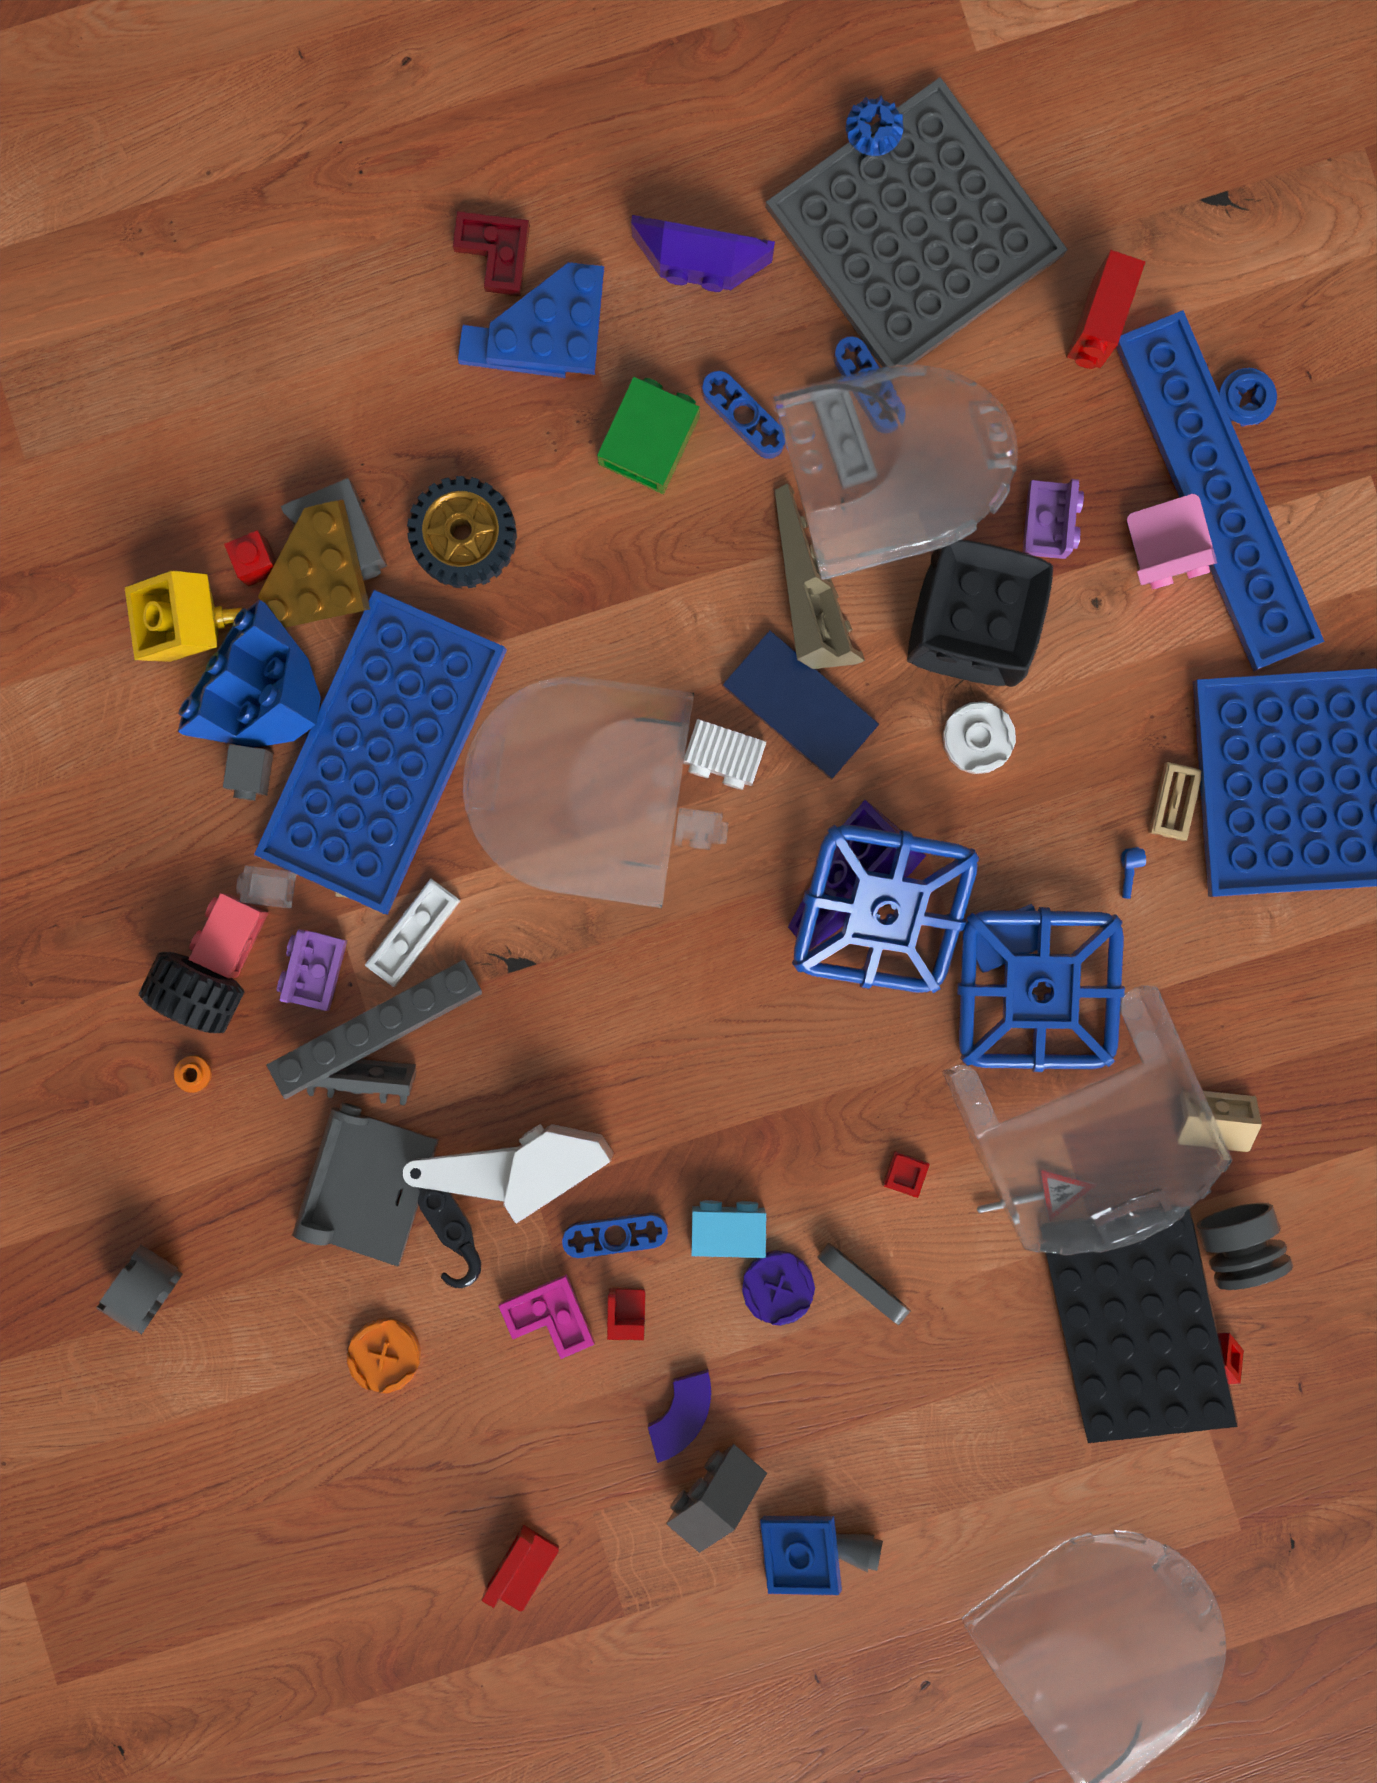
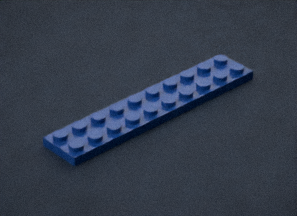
M1184 310L1121 335L1116 349L1180 498L1196 494L1201 500L1217 563L1209 565V568L1253 671L1325 642Z

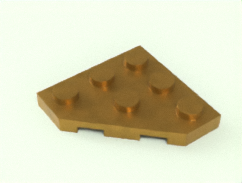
M336 500L303 509L258 595L259 599L266 603L284 628L370 609L344 500Z

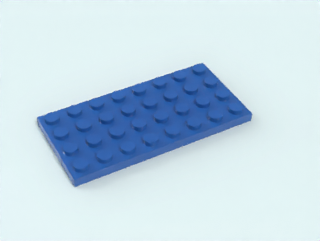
M373 590L368 601L370 609L364 611L318 712L317 723L311 728L254 855L388 915L507 649L493 641Z

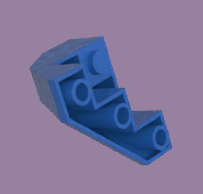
M260 599L250 608H243L236 615L233 626L217 652L209 659L206 670L189 697L181 704L178 713L181 716L178 728L179 733L185 736L255 748L293 742L316 725L321 696L309 659L266 603Z

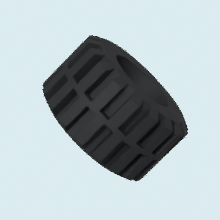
M159 952L138 993L140 998L156 1012L182 1025L207 1033H224L245 993L244 989L233 978L228 979L188 960V956L174 952Z

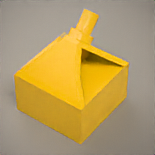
M169 571L125 587L134 660L171 662L216 648L218 628H225V624L233 623L236 615L242 610V608L223 609L222 606H214L207 574Z

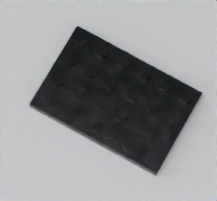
M1182 1203L1043 1224L1041 1226V1233L1087 1442L1097 1443L1238 1427L1190 1204Z

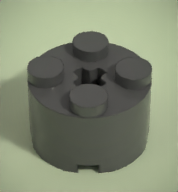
M140 1244L131 1256L132 1259L123 1267L96 1309L132 1332L137 1331L142 1335L183 1273L177 1270L178 1267Z

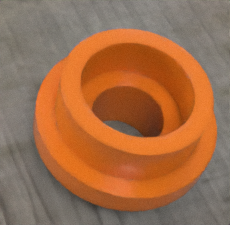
M198 1056L183 1058L178 1062L174 1070V1080L177 1086L189 1093L199 1092L206 1088L212 1076L211 1067L208 1062ZM189 1068H193L197 1072L195 1081H190L186 1076Z

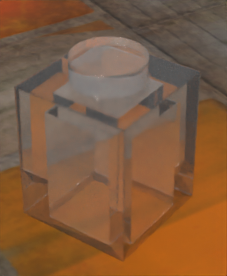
M245 865L244 873L241 872L238 876L236 887L237 894H241L240 902L292 909L296 874L289 871Z

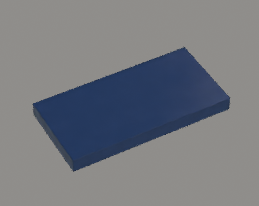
M770 630L722 686L831 780L879 725L878 722L816 669H812L797 660L796 652Z

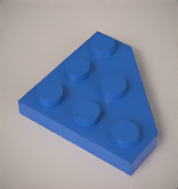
M568 262L490 322L486 355L487 364L562 370L565 372L595 375L604 266Z

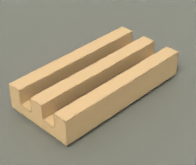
M1170 762L1164 764L1149 833L1187 841L1201 782L1200 769ZM1173 772H1177L1164 828L1161 827ZM1190 775L1191 779L1179 831L1173 830L1185 777Z

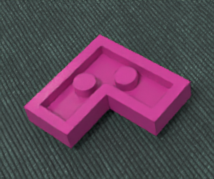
M567 1274L505 1300L498 1305L512 1340L547 1326L560 1359L595 1345L594 1337Z

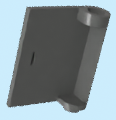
M341 1103L339 1108H331L292 1236L314 1245L324 1246L333 1244L398 1267L400 1266L418 1209V1197L420 1194L417 1187L410 1186L405 1182L403 1169L413 1159L434 1157L439 1139L361 1114L362 1108L348 1103ZM401 1189H403L402 1192H401V1196H400L399 1204H398L397 1201H398V1198H399V1194H400Z

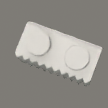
M697 719L683 764L689 765L688 772L709 778L710 773L724 777L723 784L743 790L745 784L752 786L767 742Z

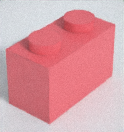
M220 893L219 897H214L207 907L205 917L208 920L203 930H198L189 946L192 953L188 960L228 979L238 978L268 912L231 894Z

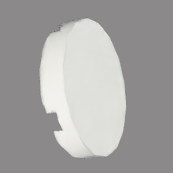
M984 701L970 702L958 708L946 721L942 734L943 748L949 760L960 770L972 774L989 773L1001 767L1010 757L1016 743L1015 727L1009 715L997 706Z

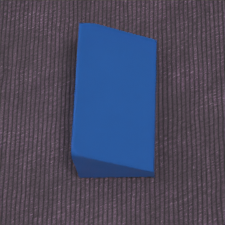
M1029 904L1015 911H1035V908L1032 904ZM985 925L1011 953L1030 954L1037 951L1038 925ZM978 932L976 964L980 971L984 973L1004 965L1005 959Z

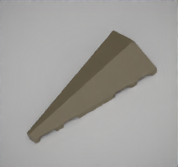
M785 484L775 490L797 660L812 669L859 664L865 661L862 651H857L851 645L848 633L852 631V627L849 621L843 620L837 600L839 596L818 547L809 545L804 529L809 525L805 516H799L793 496L795 492L789 484Z

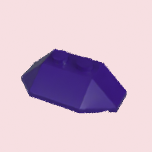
M632 215L631 230L633 239L661 278H666L669 283L674 285L693 283L701 285L703 289L711 292H720L723 289L732 290L772 263L775 241L761 240L749 236Z

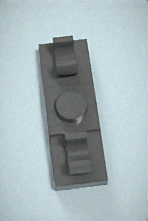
M360 1059L307 1088V1093L309 1096H314L317 1087L327 1088L328 1098H332L336 1090L349 1091L354 1094H373L374 1092L380 1093L379 1099L381 1103H386L388 1095L394 1094L400 1096V1105H405L416 1077V1064Z

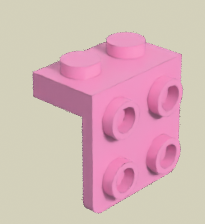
M1190 494L1133 512L1128 516L1127 523L1140 570L1137 572L1141 585L1150 584L1152 590L1174 584L1172 577L1187 572L1188 579L1210 573L1209 565L1217 563L1201 500L1198 495Z

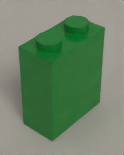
M633 377L597 454L598 464L664 495L699 420L700 406L695 405L696 401L686 394L676 393V395L664 391L663 386L653 379L644 378L640 380Z

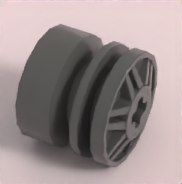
M1251 1203L1231 1207L1209 1215L1197 1223L1196 1228L1204 1250L1218 1253L1210 1259L1209 1266L1210 1269L1215 1271L1213 1278L1219 1289L1238 1290L1260 1286L1285 1276L1293 1269L1291 1257L1284 1254L1287 1251L1286 1242L1271 1239L1280 1232L1281 1227L1274 1207L1270 1203Z

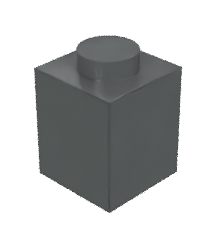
M229 744L223 788L234 791L233 798L255 801L256 794L268 796L274 753L266 749Z

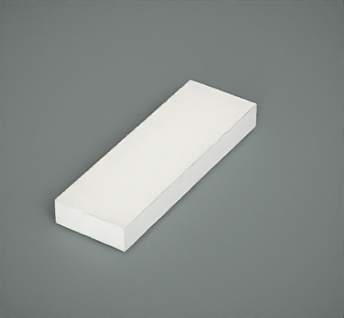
M430 878L365 966L392 987H396L461 900Z

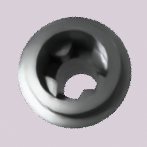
M836 1533L838 1557L865 1572H868V1569L877 1571L883 1540L875 1539V1535Z

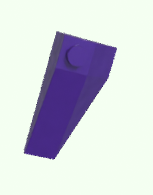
M864 800L843 824L894 833L901 831L867 800ZM846 840L864 870L890 874L896 848ZM838 846L835 848L824 894L850 899L857 875ZM910 851L903 877H908L927 855L921 852ZM803 900L788 926L796 938L805 907ZM824 908L819 909L809 951L843 927L847 912Z

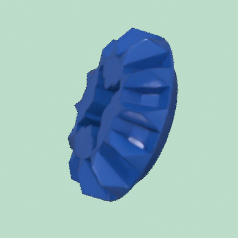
M879 96L877 99L865 97L862 102L853 105L846 120V134L849 142L856 150L869 156H880L893 150L900 142L904 130L903 114H900L896 109L895 102L889 103L883 100L882 96ZM875 114L879 115L878 118H880V124L885 127H879L873 138L871 137V126L865 122H871Z
M1242 368L1232 372L1223 381L1219 390V395L1230 421L1241 424V427L1258 425L1267 419L1273 412L1277 402V392L1273 381L1264 372L1254 368ZM1254 387L1255 390L1251 397L1254 405L1248 403L1240 408L1242 396L1238 392L1244 394Z

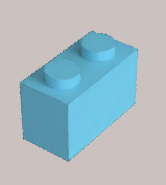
M706 1200L700 1201V1206H692V1256L765 1258V1208H758V1202L752 1201L737 1202L736 1207H722L721 1201Z

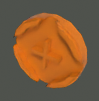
M379 1318L366 1323L354 1334L348 1347L347 1365L351 1376L362 1388L388 1394L402 1389L413 1379L420 1365L421 1348L417 1336L406 1324L396 1319Z

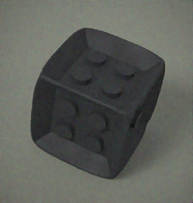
M943 539L938 543L931 555V564L922 584L909 639L907 662L931 672L971 682L994 686H1016L1027 677L1029 667L1038 648L1052 588L1053 565L1033 555L971 540Z

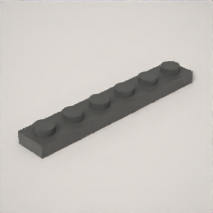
M462 960L266 1064L282 1097L287 1099L482 994V990L466 961Z

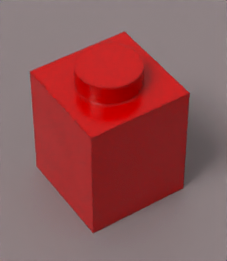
M258 530L224 544L237 578L248 587L268 578L276 563V558L269 541Z

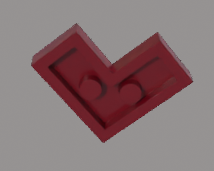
M457 211L453 240L454 252L488 256L484 281L485 292L521 296L530 230L529 220Z

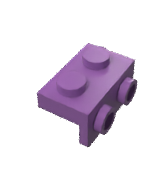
M1071 479L1068 484L1031 480L1028 488L1022 553L1039 557L1066 559L1073 549L1078 548L1081 531L1080 527L1075 526L1076 513L1081 512L1084 501V492L1079 491L1078 479Z
M298 929L296 936L292 935L288 942L286 956L290 957L287 971L283 970L279 977L277 991L281 992L280 1001L330 1011L347 940Z

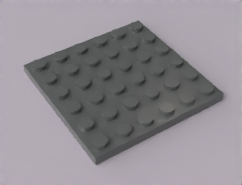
M941 77L896 108L900 114H903L904 130L900 142L893 150L884 155L869 156L856 150L849 142L767 200L765 206L891 379L1055 263L1068 250ZM879 121L871 126L870 131H872L871 137L873 138L879 127H885Z

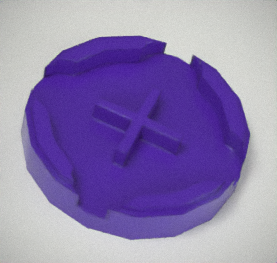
M775 1250L767 1252L765 1258H756L750 1263L744 1273L742 1292L746 1306L756 1318L772 1325L781 1326L794 1323L806 1314L813 1301L815 1285L812 1273L802 1259L791 1252Z

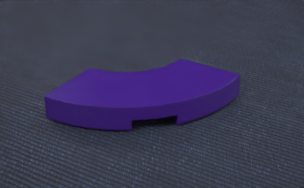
M708 1369L673 1379L674 1396L669 1409L661 1418L648 1424L657 1463L665 1461L683 1451L702 1429L711 1402V1381Z

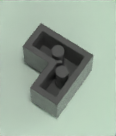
M735 1444L722 1453L719 1450L715 1451L704 1466L707 1470L704 1478H699L689 1492L682 1490L670 1506L673 1513L666 1524L699 1553L736 1529L767 1475L766 1471Z

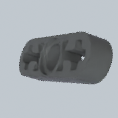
M828 1243L817 1256L827 1268L897 1325H900L911 1312L902 1301L832 1244Z

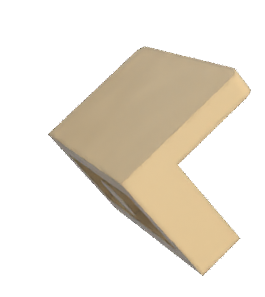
M1191 1089L1183 1090L1180 1100L1184 1121L1177 1136L1179 1145L1242 1152L1250 1151L1262 1126L1256 1096Z

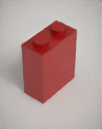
M1110 250L1093 278L1067 358L1075 360V363L1083 368L1094 369L1097 367L1101 369L1119 343L1146 261Z

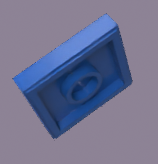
M834 1516L762 1517L760 1523L768 1594L839 1595L841 1593L842 1585Z

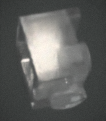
M679 808L674 845L682 847V841L688 840L690 841L689 847L711 850V844H726L729 823L722 822L723 813Z

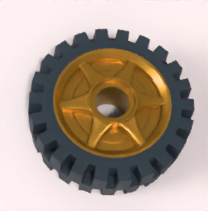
M456 476L455 480H451L448 477L441 479V484L436 485L433 483L428 487L429 491L427 493L422 492L418 496V503L416 505L413 504L410 510L411 518H408V541L415 559L427 574L444 585L449 584L454 588H462V586L474 588L477 584L482 583L484 585L489 583V579L494 576L497 578L502 573L504 566H508L511 561L510 557L514 554L516 548V524L508 503L490 484L482 483L477 478L471 477V479H466L464 476ZM466 525L472 528L468 538L464 540L454 538V532L459 526Z

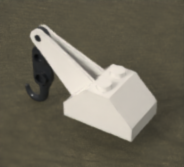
M539 1124L522 1135V1138L519 1139L521 1145L518 1147L417 1158L407 1163L403 1169V1178L408 1185L419 1189L418 1205L421 1212L443 1245L462 1256L468 1265V1272L464 1277L455 1279L444 1272L441 1274V1279L453 1288L462 1289L471 1286L481 1273V1260L475 1249L471 1223L451 1193L504 1201L505 1208L517 1224L611 1162L614 1152L601 1134L554 1124L544 1129Z

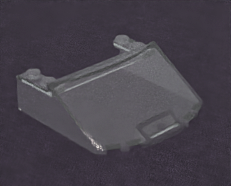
M1141 985L1125 993V997L1121 998L1120 1012L1142 1062L1001 1123L998 1122L981 1080L974 1069L966 1065H955L942 1071L970 1135L971 1143L1025 1250L1039 1253H1060L1061 1255H1075L1074 1253L1094 1251L1099 1253L1144 1240L1185 1216L1184 1212L1191 1208L1200 1198L1204 1199L1212 1191L1210 1190L1211 1186L1221 1175L1222 1171L1226 1172L1232 1162V1157L1159 989L1155 986Z

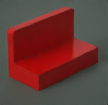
M523 1525L486 1585L481 1601L495 1608L500 1599L522 1612L557 1556L559 1546Z

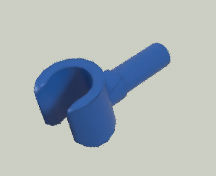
M1139 847L1125 849L1121 853L1120 859L1124 868L1122 898L1131 899L1134 868L1146 865L1145 851Z

